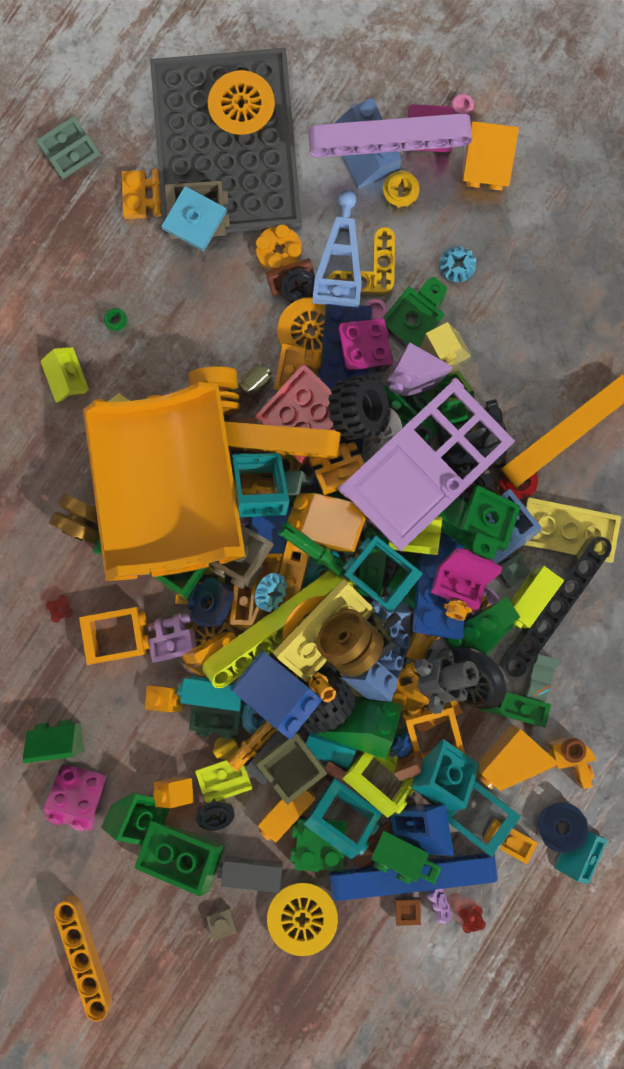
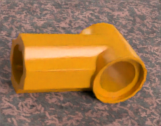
M414 632L405 657L415 662L418 659H425L434 640L440 637Z

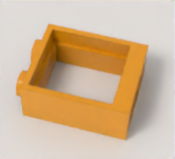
M140 607L79 617L87 665L148 654L147 649H150L149 636L145 635L143 627L147 624L144 611H141ZM132 615L137 650L100 656L95 621Z
M450 702L445 703L443 711L438 714H433L429 711V705L416 708L410 707L407 711L402 712L409 740L412 743L413 753L416 751L420 752L413 725L447 715L454 740L453 746L465 754L454 709ZM431 751L426 752V753H422L421 755H422L423 759H424Z

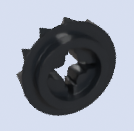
M298 267L297 270H289V273L282 277V284L280 285L283 297L290 303L302 298L313 297L315 276L308 269L305 270ZM295 280L302 283V292L295 287Z
M213 798L210 803L204 801L203 806L197 807L196 822L201 828L210 831L227 827L235 817L231 802L226 803L224 798L220 801H216ZM213 811H214L215 813H218V812H219V816L216 815V814H214V813L211 814V812H213Z

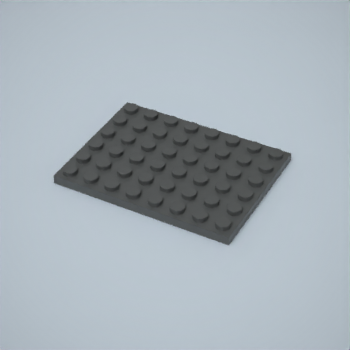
M286 48L150 59L162 222L164 223L167 217L165 185L222 181L223 190L228 191L229 204H224L230 218V227H226V233L265 230L270 227H277L278 225H286L288 228L301 227ZM239 70L250 71L264 78L270 85L275 99L273 114L266 125L256 132L244 135L232 134L221 129L213 121L208 110V96L214 83L223 75ZM239 88L240 93L243 92V88ZM236 90L231 91L233 94H237ZM239 101V108H243L244 101ZM246 114L248 120L252 119L248 114ZM241 116L239 122L245 121L244 117ZM208 197V199L217 203V197ZM163 230L164 237L170 238L169 233Z

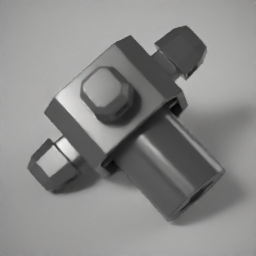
M449 648L442 649L437 659L429 661L418 659L414 666L415 670L420 674L418 681L420 693L429 699L428 708L433 714L441 713L447 702L465 701L468 695L465 688L475 686L479 681V672L476 665L471 661L454 663V652Z

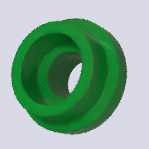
M110 309L104 316V324L111 331H121L127 325V316L121 309ZM114 318H120L119 323H112Z

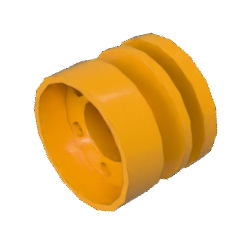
M214 366L195 369L188 373L189 386L198 380H207L208 383L219 385L223 417L240 412V405L236 403L239 401V395L230 392L238 388L236 369Z

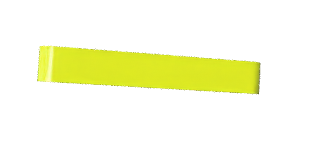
M329 570L207 658L202 667L204 673L215 688H224L243 674L261 650L270 655L283 642L285 622L290 613L300 603L312 597L327 596L343 579L351 587H353L352 583L342 573L337 576Z

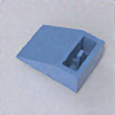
M511 489L506 491L501 497L520 505V509L508 548L504 551L497 549L496 555L492 559L497 565L542 531L541 525ZM491 513L486 515L490 518L488 521L489 523L495 522V520L492 519Z
M384 613L381 619L385 620L390 614ZM398 622L390 628L391 636L396 642L397 647L359 677L342 675V679L366 699L391 702L397 688V681L412 637Z

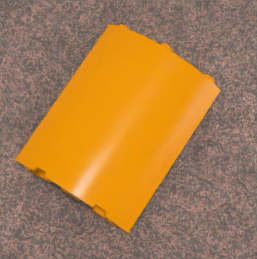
M198 380L185 389L167 395H151L142 400L107 402L105 399H96L83 409L106 581L137 579V575H147L150 572L151 577L177 574L207 568L209 563L218 560L220 564L245 557L218 384L208 383L207 380Z

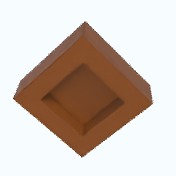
M416 751L397 759L395 774L399 781L405 778H413L422 772L423 757L421 753Z
M419 897L395 898L396 926L421 925Z

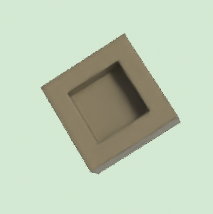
M230 907L207 914L206 918L213 941L237 933V927Z

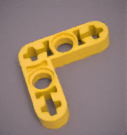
M382 227L375 233L373 271H360L361 278L367 282L366 287L361 289L360 295L384 296L393 290L395 234L390 228ZM382 235H386V238L389 239L387 240L386 250H382ZM379 257H388L390 264L387 267L380 266L377 262ZM334 271L328 276V279L335 280V278H340L343 281L351 278L350 281L354 282L353 271ZM382 273H386L385 282L388 284L384 289L381 288V284H377L381 282Z

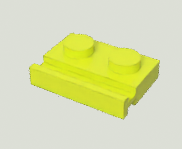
M227 759L197 769L195 772L205 801L210 803L213 798L216 801H220L223 798L225 799L251 790L253 787L248 772L245 770V764L238 772L229 765Z

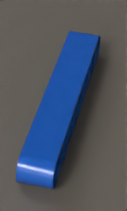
M487 853L429 859L428 861L442 868L435 885L421 878H418L416 883L411 881L410 885L396 879L397 873L389 869L387 873H384L373 866L360 869H343V872L332 871L329 873L331 899L342 901L494 883L498 881L495 855L491 857ZM424 864L421 873L427 876L431 867Z

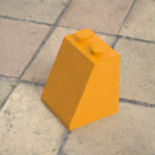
M471 122L472 142L465 145L461 181H466V186L480 188V183L489 184V189L502 191L503 186H509L519 127Z
M510 724L477 762L479 763L476 777L488 788L492 789L495 786L499 791H502L555 767L558 762L520 728Z

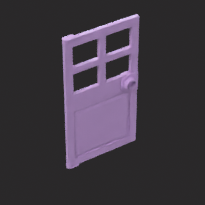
M454 378L441 393L343 485L341 484L338 489L340 493L349 498L399 551H402L503 454L515 440L464 389L463 384L457 378ZM452 393L474 414L459 430L437 409ZM430 414L452 436L436 452L414 431ZM478 421H481L501 442L486 458L464 437ZM456 442L478 463L463 480L441 459Z

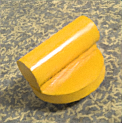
M222 735L216 740L213 753L217 759L219 757L221 759H228L238 750V742L231 735Z

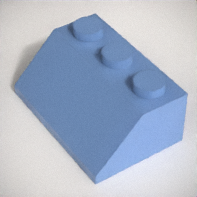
M370 98L352 106L335 123L383 120L374 99ZM398 151L343 156L358 189L399 171L402 159Z

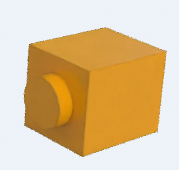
M174 777L154 782L153 796L155 807L174 808L194 803L192 778Z

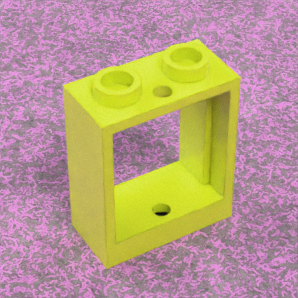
M545 566L534 568L510 600L520 616L513 628H530L564 580Z
M361 752L342 779L387 818L395 812L399 814L407 805L406 797L408 795L411 796L416 791L411 788L414 777L401 780L403 784L391 801L361 774L374 757L396 776L395 768L399 757L395 755L391 758L388 752L384 760Z

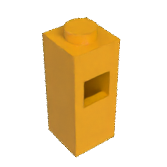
M308 788L288 805L280 798L259 821V833L266 840L272 839L276 843L316 799V795Z

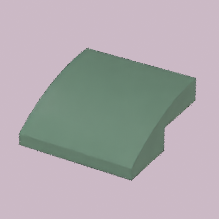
M75 116L36 140L63 180L101 156Z

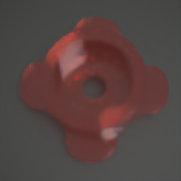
M61 595L59 599L55 601L50 600L46 603V609L51 613L52 622L58 623L63 618L72 617L74 611L71 609L67 596Z
M475 905L471 909L462 908L459 911V917L463 921L462 929L465 933L476 932L485 928L486 922L481 915L483 910L479 905Z

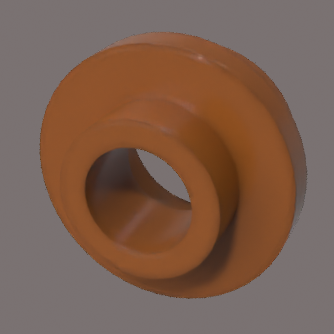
M568 738L561 746V754L565 760L577 763L584 759L586 746L578 738ZM575 745L577 748L576 753L570 754L569 748Z

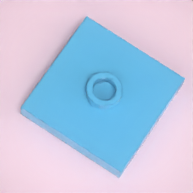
M185 186L161 227L164 231L204 252L227 213V209Z

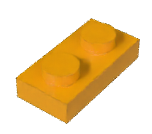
M220 632L184 653L185 662L197 664V666L203 665L207 658L235 639L234 633Z
M493 817L482 839L489 843L503 822ZM513 828L499 849L527 865L538 842Z

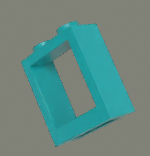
M265 452L262 454L240 453L232 455L231 467L239 517L286 515L289 496L281 454ZM272 472L276 494L243 495L239 474Z
M374 536L372 539L367 537L358 548L361 550V553L357 558L351 557L344 565L343 569L346 571L343 576L388 613H392L423 573L379 537ZM374 547L378 548L407 572L386 600L353 575L354 571Z
M196 676L185 677L182 682H179L177 696L181 697L180 703L240 711L243 707V700L230 690L235 682H231L224 688H215L208 678Z
M334 778L326 786L303 824L348 858L352 859L358 854L362 855L368 848L369 842L367 839L370 834L374 835L381 824L378 820L382 813ZM335 796L368 819L356 842H353L322 819Z
M474 781L471 792L475 788L506 812L508 817L488 844L453 818L458 810L446 811L448 823L489 856L493 857L522 816L477 781Z

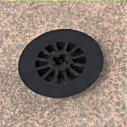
M472 648L454 649V663L471 661L476 665L479 672L478 683L475 686L465 688L468 695L467 699L462 701V703L478 709H491L498 706L506 695V681L498 665L489 656Z

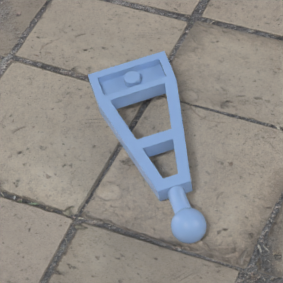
M345 190L338 197V203L342 207L341 217L335 218L318 267L312 303L359 308L362 282L355 220L350 218L351 208L356 204V196L352 191ZM340 228L348 229L350 245L335 244ZM331 254L351 256L354 282L323 279Z

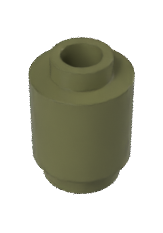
M255 363L240 378L241 381L238 383V386L249 397L253 394L257 395L272 380L270 377L272 372L264 363L261 365Z

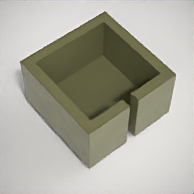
M298 731L291 740L287 737L282 739L259 757L256 763L270 783L273 781L274 789L287 805L327 774L324 765Z

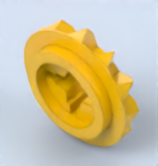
M393 172L384 181V197L388 200L389 205L393 204L398 208L401 206L408 207L418 197L419 183L409 172ZM401 182H403V189L406 191L399 197L398 191L395 189H398Z

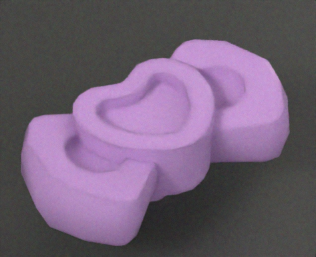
M443 889L429 890L427 897L432 901L431 907L436 911V922L441 924L448 923L452 917V912Z

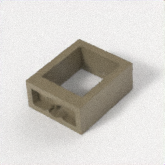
M222 181L165 185L167 216L185 186L207 198L217 197V203L223 207L224 204H229L228 191L223 190ZM229 212L225 214L213 236H226V227H230ZM169 233L171 239H179Z

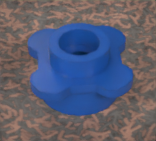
M408 733L394 737L389 752L391 758L395 755L403 758L409 753L412 743L408 740Z

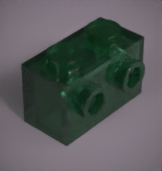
M192 705L189 731H195V735L210 736V733H217L221 738L233 739L234 735L238 736L240 733L242 709L240 711Z

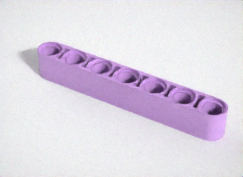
M468 114L322 124L312 126L308 130L310 155L313 157L461 147L472 142L471 122Z

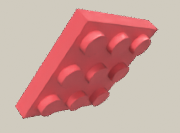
M305 364L292 375L256 415L263 425L335 431L333 422L330 421V411H328L330 403L328 398L331 395V389ZM293 455L302 464L309 458L308 456Z

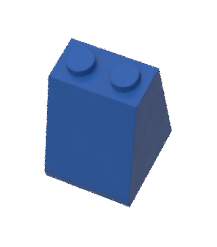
M261 650L230 688L231 691L290 740L322 701L318 695L263 650Z

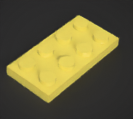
M529 497L526 498L525 507L541 525L542 531L525 543L524 546L575 556L589 537H605L610 541L612 550L604 562L613 563L621 516ZM596 541L593 545V550L596 554L602 550L600 541Z
M343 579L276 648L273 654L307 682L328 661L320 654L316 644L318 633L323 624L332 615L341 610H357L366 620L376 610Z

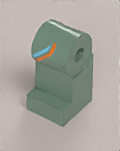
M538 654L529 667L525 697L543 702L546 701L554 671L558 667V659Z

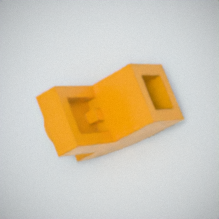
M566 739L547 742L550 756L558 762L555 768L562 769L572 766L577 785L582 789L593 787L591 780L594 779V773L591 766L587 765V763L596 761V758L590 748L586 746V755L582 761L571 763L565 760L561 754V746ZM571 746L569 748L570 754L576 753V746Z

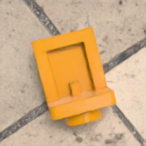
M147 685L145 710L181 712L183 703H180L181 697L177 696L178 687Z

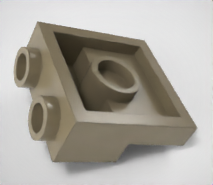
M241 525L245 557L220 564L219 560L209 564L214 567L212 571L222 578H225L226 574L232 577L230 582L243 589L246 585L252 589L264 569L261 564L274 544Z

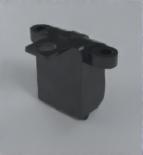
M496 398L486 401L484 410L506 431L502 411ZM470 411L468 412V419L452 423V425L459 430L474 414ZM478 421L464 435L484 458L501 443L481 421ZM437 422L436 429L441 447L452 436ZM458 442L442 456V460L447 462V465L454 472H457L460 467L464 469L466 465H470V469H473L474 465H478ZM507 450L492 463L495 464L496 469L503 468L506 465Z

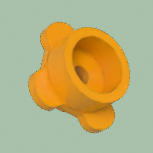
M453 599L448 604H444V608L447 609L446 615L455 620L463 621L467 613H472V609L466 607L467 604L461 600Z

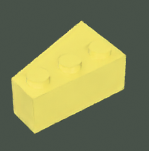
M448 322L427 332L420 347L422 350L451 366L472 356L460 333Z

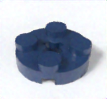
M207 578L202 584H197L189 595L188 609L191 610L193 616H190L195 624L203 627H220L224 624L225 618L230 611L234 593L228 589L224 582ZM208 600H212L210 607L207 605Z
M565 802L554 803L545 808L539 817L538 829L545 845L553 851L559 853L573 852L582 847L586 842L589 833L588 820L575 805ZM565 820L568 822L567 826L570 828V832H564L562 835L559 833L560 829L557 827V823H563Z

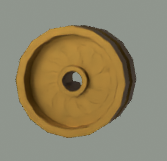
M62 493L58 505L60 508L70 512L69 517L59 512H54L48 524L61 529L62 533L75 539L85 540L96 545L100 537L99 530L90 527L91 522L98 525L96 507Z
M346 609L335 613L323 624L318 633L316 644L320 654L332 663L337 670L347 676H356L368 671L378 661L384 642L382 635L357 610Z

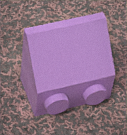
M409 343L394 363L384 385L391 392L398 395L401 394L404 397L432 390L445 378L453 366Z

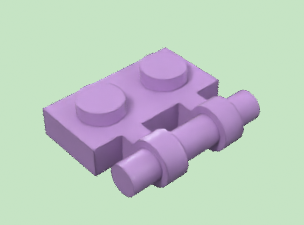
M177 613L171 618H158L155 622L148 624L150 632L156 631V637L149 639L152 663L183 657L184 653L197 646L194 629L185 630L186 623L193 622L190 616L193 617L191 613ZM174 627L175 633L167 634L168 628Z

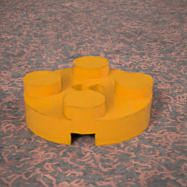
M278 225L277 227L266 229L256 241L257 259L261 266L268 271L300 260L301 241L298 235L286 225ZM276 245L284 246L283 254L280 255L278 252H273Z

